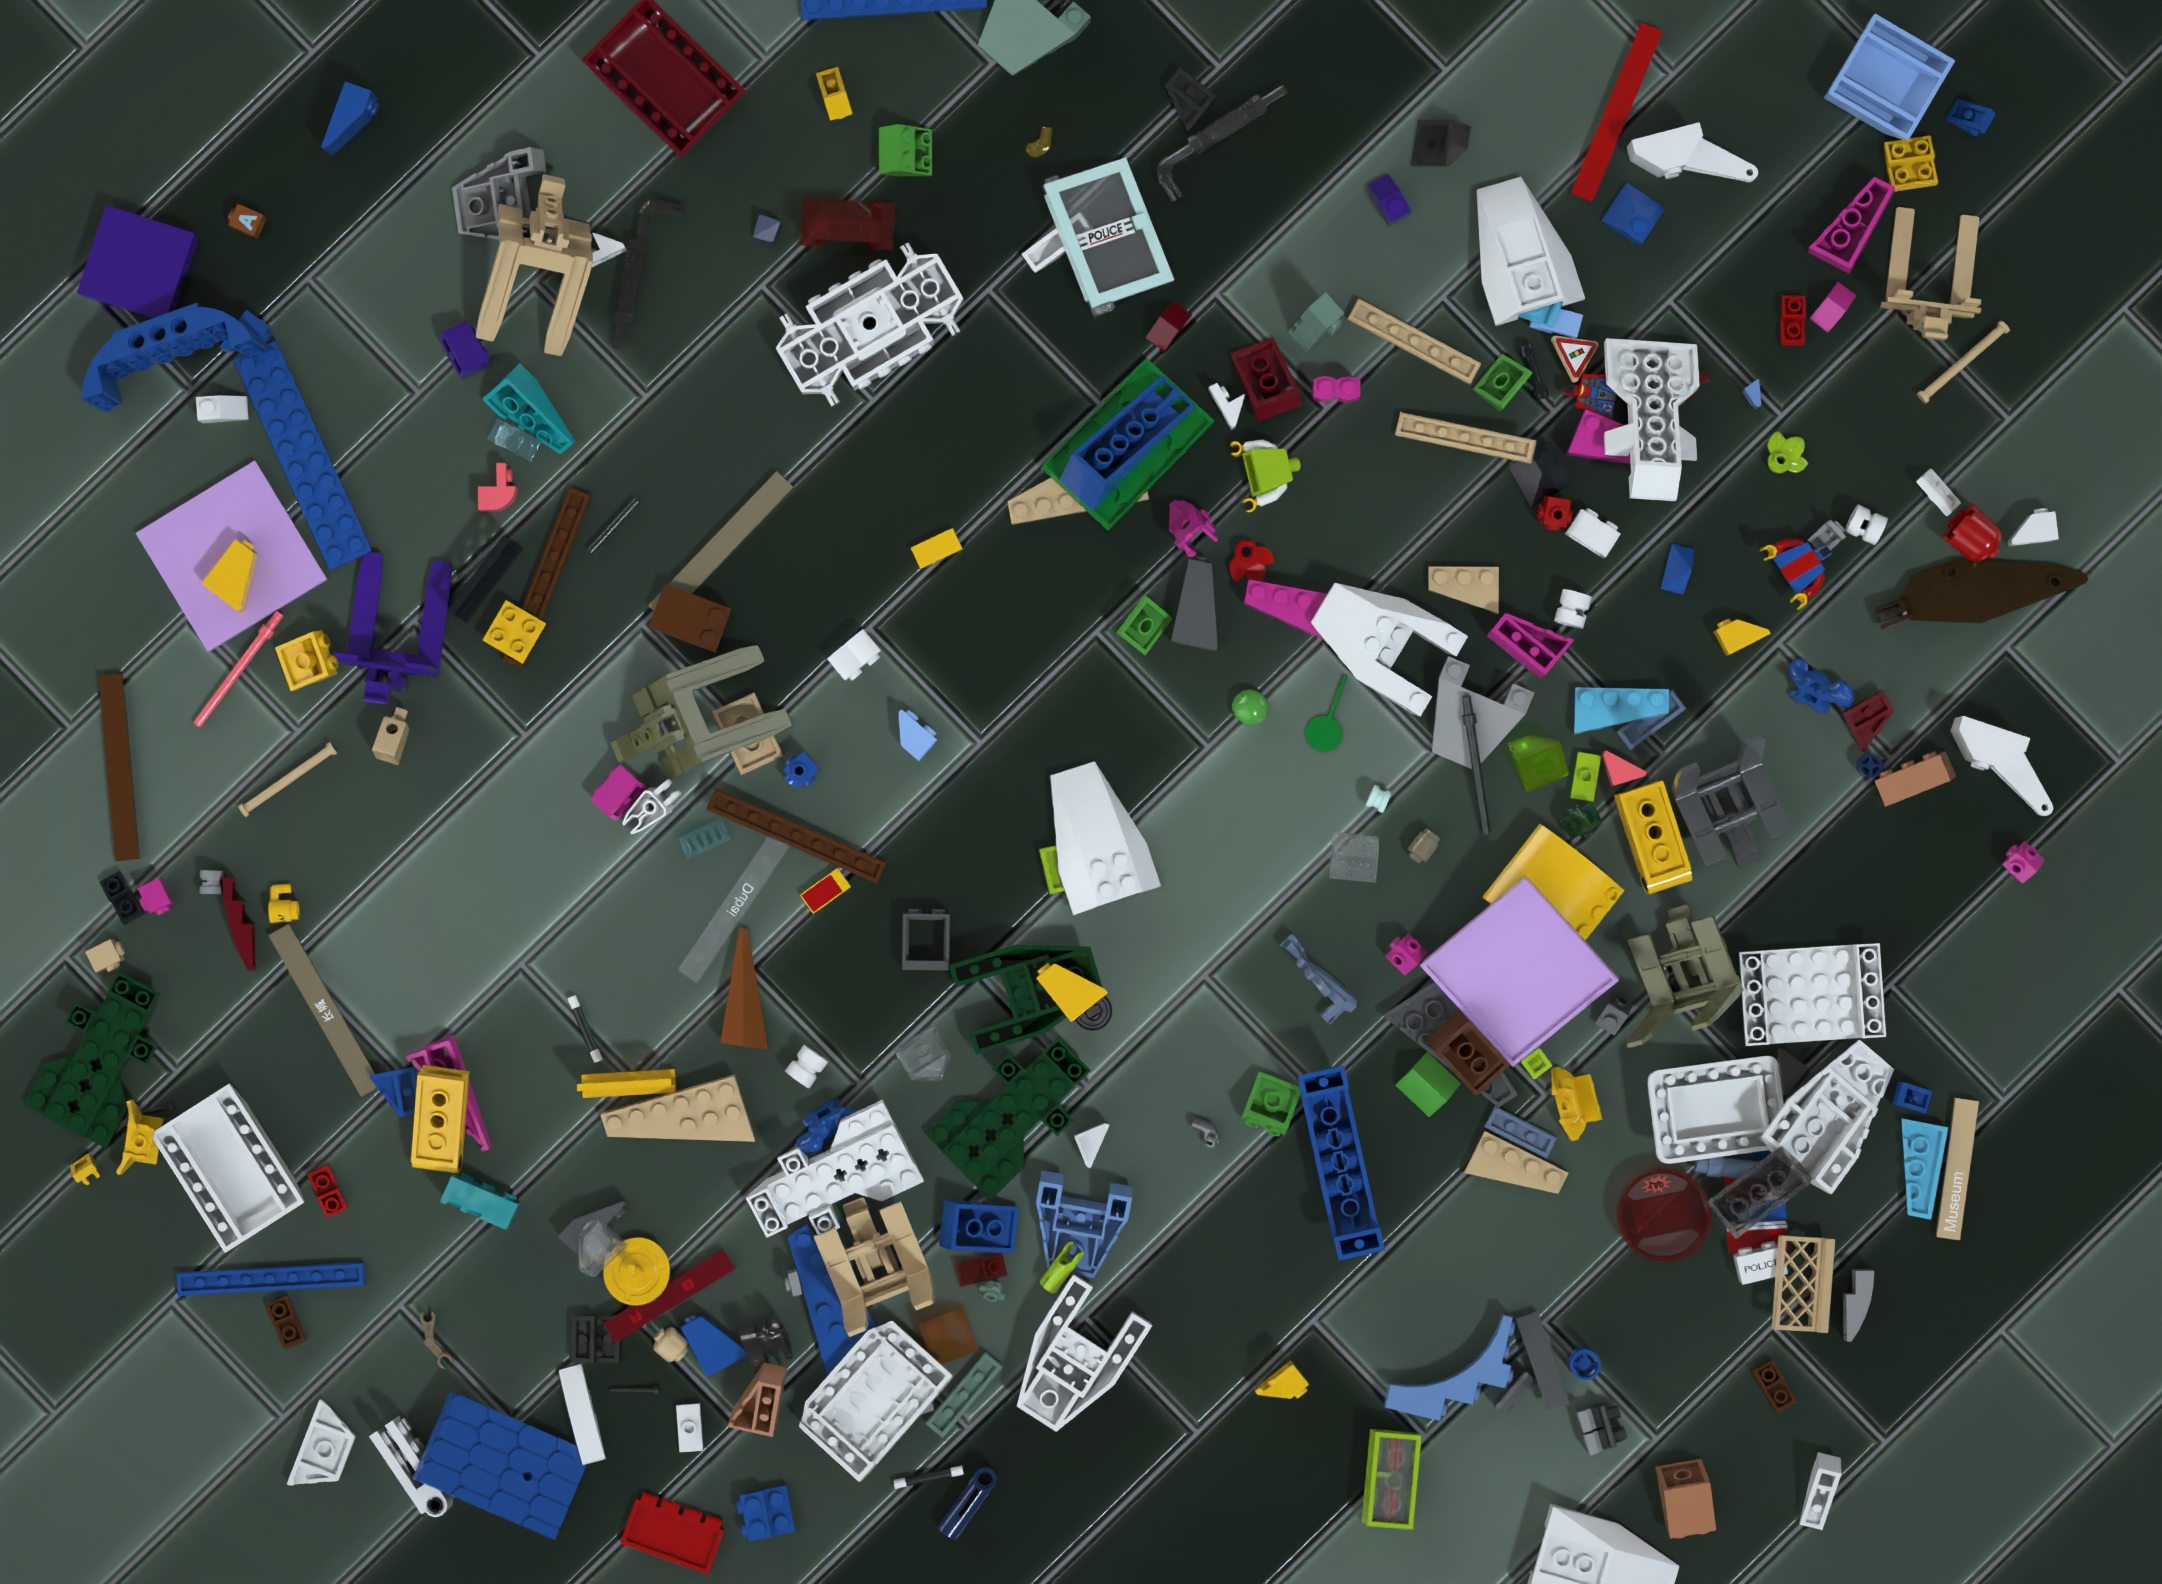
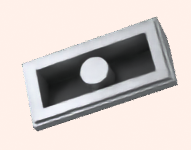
M1522 1370L1497 1399L1494 1406L1507 1416L1533 1387L1536 1380L1525 1370Z

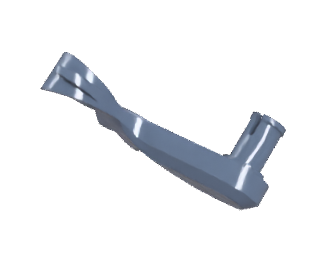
M1291 934L1279 945L1297 958V966L1303 969L1306 978L1309 981L1312 980L1321 993L1333 1001L1330 1006L1320 1013L1327 1023L1332 1024L1343 1011L1352 1012L1357 1007V998L1351 991L1326 971L1308 960L1303 946L1294 934Z

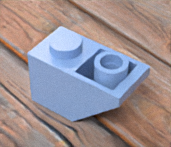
M901 709L898 713L901 746L920 762L938 741L934 738L937 733L928 725L920 726L916 722L919 718L909 709L906 713Z

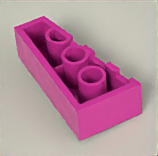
M1248 580L1244 605L1325 641L1310 622L1327 594Z

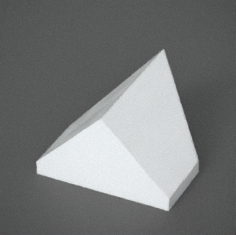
M1102 1123L1074 1134L1084 1162L1089 1168H1091L1108 1130L1109 1124Z

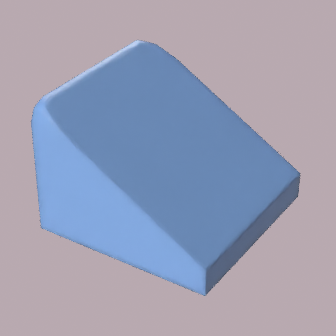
M1759 379L1742 390V394L1755 410L1761 406Z

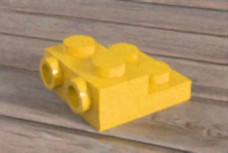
M322 630L313 631L275 647L290 691L298 690L338 674L336 670L338 668V661L336 657L330 654L328 648L330 646V639L326 634H323Z

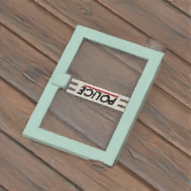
M1126 157L1059 179L1058 175L1045 180L1046 184L1042 188L1045 193L1046 203L1084 299L1088 302L1094 317L1115 308L1114 301L1174 281Z

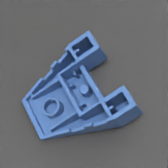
M1042 1170L1036 1205L1042 1230L1047 1269L1066 1244L1073 1241L1074 1245L1068 1254L1069 1262L1079 1252H1083L1084 1256L1071 1274L1075 1273L1078 1276L1094 1278L1108 1255L1111 1246L1118 1238V1234L1129 1219L1134 1187L1111 1183L1107 1204L1061 1196L1065 1174Z

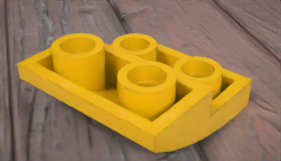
M1931 135L1910 138L1908 141L1897 140L1884 143L1889 184L1895 187L1894 192L1938 184Z

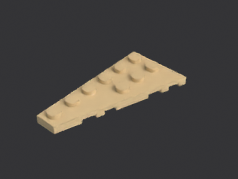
M735 1074L601 1113L607 1137L755 1142L756 1140Z

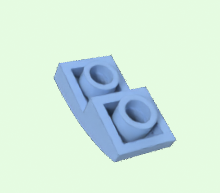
M1560 309L1553 328L1530 321L1529 327L1550 334L1555 332L1571 338H1577L1583 315Z

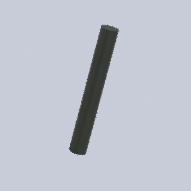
M633 497L588 546L587 550L594 555L640 503Z

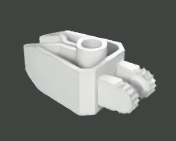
M667 779L658 788L651 787L645 790L629 809L623 820V825L628 824L635 817L639 818V824L630 832L631 834L648 828L672 812L673 805L671 803L682 793L677 790L669 798L664 796L662 792L672 784L670 779Z

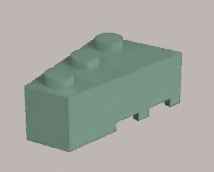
M1325 292L1301 315V320H1298L1288 333L1307 352L1327 334L1332 336L1341 328L1344 312Z

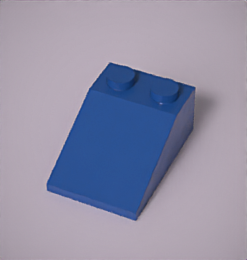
M345 81L321 146L328 155L333 156L371 120L372 115L375 116L377 114L379 102H377L378 98L371 90Z
M944 1200L939 1246L957 1251L1014 1253L1019 1207L974 1201Z

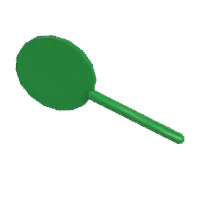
M1347 675L1342 677L1328 716H1317L1306 727V741L1316 751H1332L1341 741V726L1332 717L1346 683Z

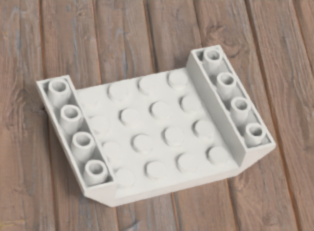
M1880 943L1739 952L1740 977L1744 989L1742 992L1745 1046L1886 1037Z

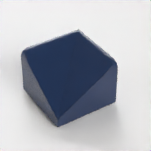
M759 214L753 238L775 245L782 222Z

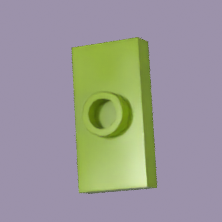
M1582 752L1577 753L1570 798L1594 802L1601 756Z
M1056 845L1039 849L1049 894L1064 892L1065 890L1058 872Z

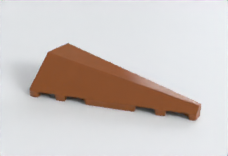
M739 927L720 1043L767 1049L768 1043L748 928Z

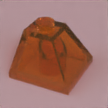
M963 1306L918 1324L930 1355L940 1364L979 1351Z

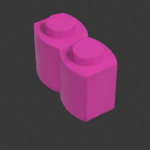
M1324 376L1313 380L1312 399L1317 402L1326 403L1336 399L1340 402L1351 403L1360 398V380L1355 377H1342L1336 380L1335 378Z

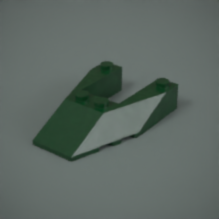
M1013 945L949 965L955 987L1001 974L1014 1019L969 1032L976 1055L1043 1035L1067 1018L1037 980V977L1040 975L1037 971L1047 963L1050 966L1055 963L1102 987L1091 947Z

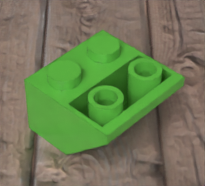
M901 124L879 127V174L891 176H932V129Z

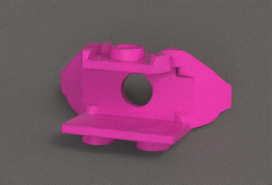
M1174 500L1169 504V531L1176 537L1174 543L1179 549L1184 550L1189 557L1197 554L1190 539L1200 530L1204 531L1215 542L1218 541L1215 534L1217 529L1210 522L1211 517L1205 510L1201 509L1199 511L1193 504L1183 500ZM1190 520L1189 525L1182 529L1183 525Z

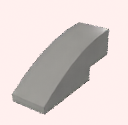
M1852 1269V1293H1843V1340L1847 1342H1852L1859 1331L1871 1302L1874 1284V1271L1871 1269Z

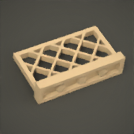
M1779 1235L1772 1329L1828 1333L1835 1239ZM1786 1241H1792L1796 1247L1790 1255L1785 1251ZM1809 1242H1815L1814 1252L1808 1256L1804 1248ZM1801 1253L1806 1261L1798 1268L1793 1259ZM1790 1264L1795 1272L1787 1279L1783 1273L1784 1268ZM1810 1265L1812 1276L1807 1280L1802 1271ZM1799 1276L1804 1284L1796 1291L1791 1282ZM1787 1287L1793 1295L1785 1302L1782 1299V1291ZM1808 1288L1811 1295L1810 1300L1805 1303L1800 1295ZM1797 1299L1802 1308L1794 1315L1789 1306ZM1786 1311L1791 1319L1785 1325H1780V1315ZM1805 1311L1809 1315L1808 1326H1803L1798 1320Z

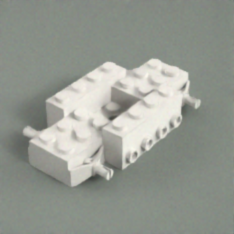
M906 243L905 246L903 245L900 248L907 258V263L897 277L887 260L881 261V259H878L868 266L869 270L863 273L858 271L849 276L848 279L850 281L845 284L837 283L828 289L829 293L821 297L819 294L808 300L809 305L806 306V309L813 319L814 325L796 326L788 313L784 315L788 323L783 316L779 318L786 328V333L778 343L776 350L802 394H823L832 407L835 404L831 396L836 404L840 402L833 391V386L842 372H844L854 391L857 389L861 390L870 385L872 380L886 376L892 372L891 369L898 365H905L915 355H921L932 348L934 340L925 324L944 323L952 336L960 332L954 321V315L964 300L938 254L917 255L909 243ZM868 317L876 320V326L872 330H867L863 327V322Z

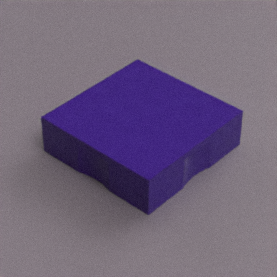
M106 205L77 294L112 307H120L135 312L149 319L175 311L181 295L182 282L190 268L199 237L195 233Z

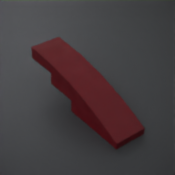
M222 878L224 904L229 928L247 971L256 970L255 924H246L245 901H236V878Z

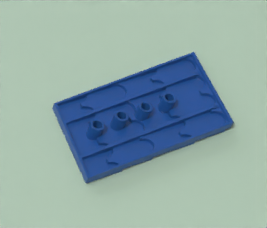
M450 1392L412 1479L555 1540L586 1465L582 1464L576 1445Z

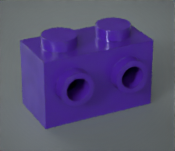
M467 321L443 331L439 339L460 379L486 369L489 362V354L486 348L481 347L477 340L478 338H476L475 328L470 327Z

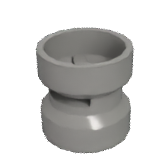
M200 870V878L203 882L199 887V894H223L220 880L223 878L224 871Z

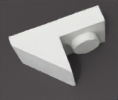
M592 233L600 248L597 251L595 248L591 249L593 254L592 267L627 251L623 243Z
M1215 383L1208 390L1232 430L1236 427L1245 394L1228 403L1227 399L1230 396L1225 387H1219L1218 383Z

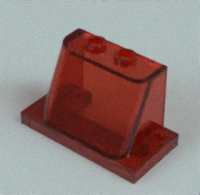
M803 198L800 246L824 247V240L870 242V250L893 251L896 204Z

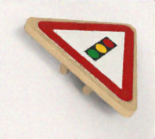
M1553 336L1551 341L1571 381L1575 383L1579 380L1592 358L1598 343L1596 341Z

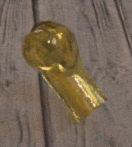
M1041 127L1040 139L1026 146V152L1031 157H1039L1050 149L1052 128Z

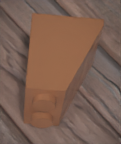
M1702 1459L1656 1466L1665 1525L1670 1539L1716 1531L1711 1484Z

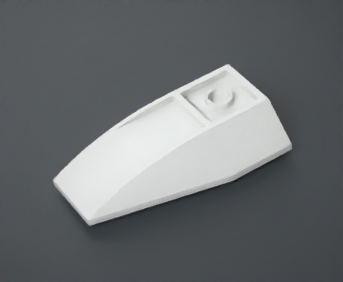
M1522 177L1477 189L1481 279L1495 326L1518 320V315L1554 303L1561 302L1562 306L1585 300L1571 254Z

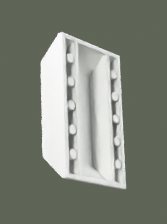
M231 1084L221 1088L154 1131V1142L225 1253L305 1202L292 1173L247 1102Z

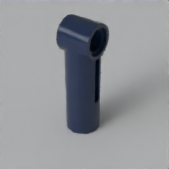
M983 1465L975 1471L972 1478L937 1526L949 1538L957 1540L995 1486L997 1473L993 1467ZM987 1472L992 1476V1481L988 1484H983L979 1480V1475ZM978 1488V1493L964 1513H959L975 1489Z

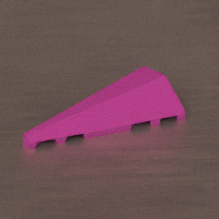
M455 1035L434 1041L406 1055L408 1062H412L419 1072H421L423 1065L466 1071ZM469 1080L465 1131L469 1136L472 1135L481 1146L480 1150L483 1152L489 1150L492 1145Z

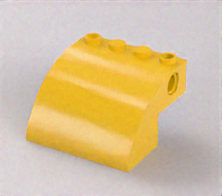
M1539 824L1483 895V898L1492 904L1526 875L1586 941L1625 890L1564 840Z

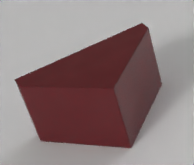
M1173 301L1159 317L1146 336V339L1165 352L1191 318L1192 314Z

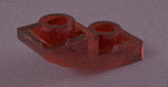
M1002 1253L954 1264L959 1287L1007 1276Z

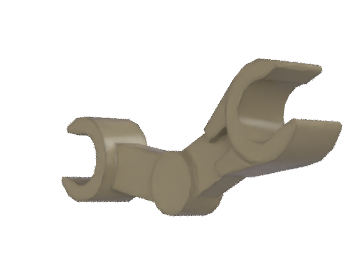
M423 1311L420 1315V1320L425 1331L424 1344L438 1358V1366L445 1369V1365L441 1362L442 1357H447L451 1363H453V1357L449 1353H444L435 1341L436 1313L432 1311V1320L426 1321Z

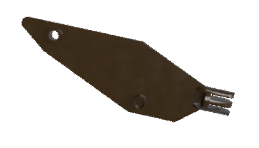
M1954 559L1912 575L1898 600L1874 608V612L1877 614L1895 607L1894 610L1877 617L1878 622H1883L1896 616L1899 617L1882 624V630L1908 620L1982 624L2084 585L2088 581V576L2085 573L2056 564L2000 561L1975 562ZM2051 580L2057 582V587L2051 585Z

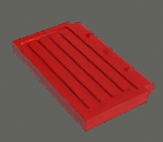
M643 1492L641 1499L636 1498L620 1544L709 1575L725 1530L720 1528L723 1519L708 1514L705 1522H702L703 1512L685 1507L683 1514H680L681 1504L667 1499H663L660 1507L657 1505L659 1497L647 1492Z

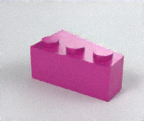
M1507 613L1500 618L1486 635L1540 680L1549 672L1574 641L1571 638L1562 637L1553 633V631L1542 629L1533 625V623Z

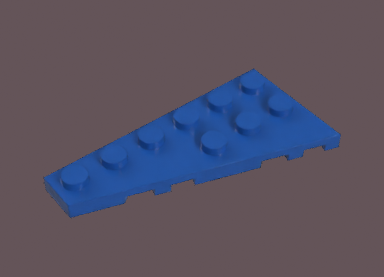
M806 1223L789 1235L788 1240L828 1376L868 1330L878 1326L868 1313L867 1330L851 1337L848 1336L844 1328L840 1299L814 1239L815 1234Z

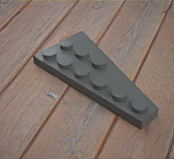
M1432 982L1382 1016L1449 1068L1427 1044L1426 1040L1460 1009L1435 982ZM1503 1072L1480 1092L1481 1095L1498 1108L1518 1095Z

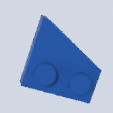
M415 1067L370 1075L371 1081L399 1117L415 1114L417 1088Z

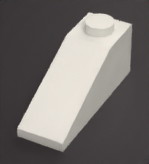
M1818 1452L1811 1471L1799 1522L1800 1525L1823 1530L1842 1474L1840 1457Z

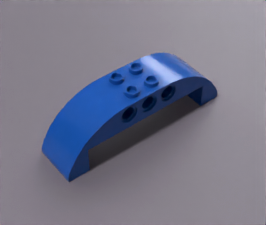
M1340 1066L1299 1075V1087L1306 1123L1338 1260L1385 1251L1349 1096V1085L1345 1067Z

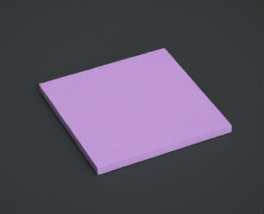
M256 461L251 462L136 532V535L207 652H211L275 613L276 610L278 611L328 580ZM235 539L241 542L244 539L255 547L253 551L258 555L243 613L236 611L201 584Z
M1526 875L1420 963L1423 970L1512 1067L1619 981V977Z

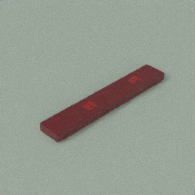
M724 1249L670 1281L662 1294L652 1302L644 1305H631L603 1324L613 1341L617 1343L735 1270V1267Z

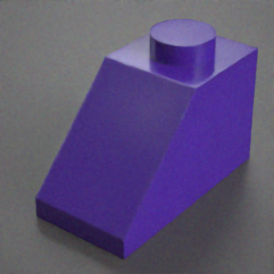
M1389 174L1368 184L1389 226L1410 216L1411 210L1402 192Z

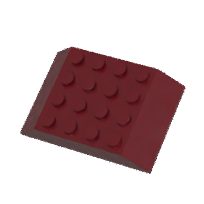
M640 0L581 60L635 116L680 158L746 93V90L653 0Z

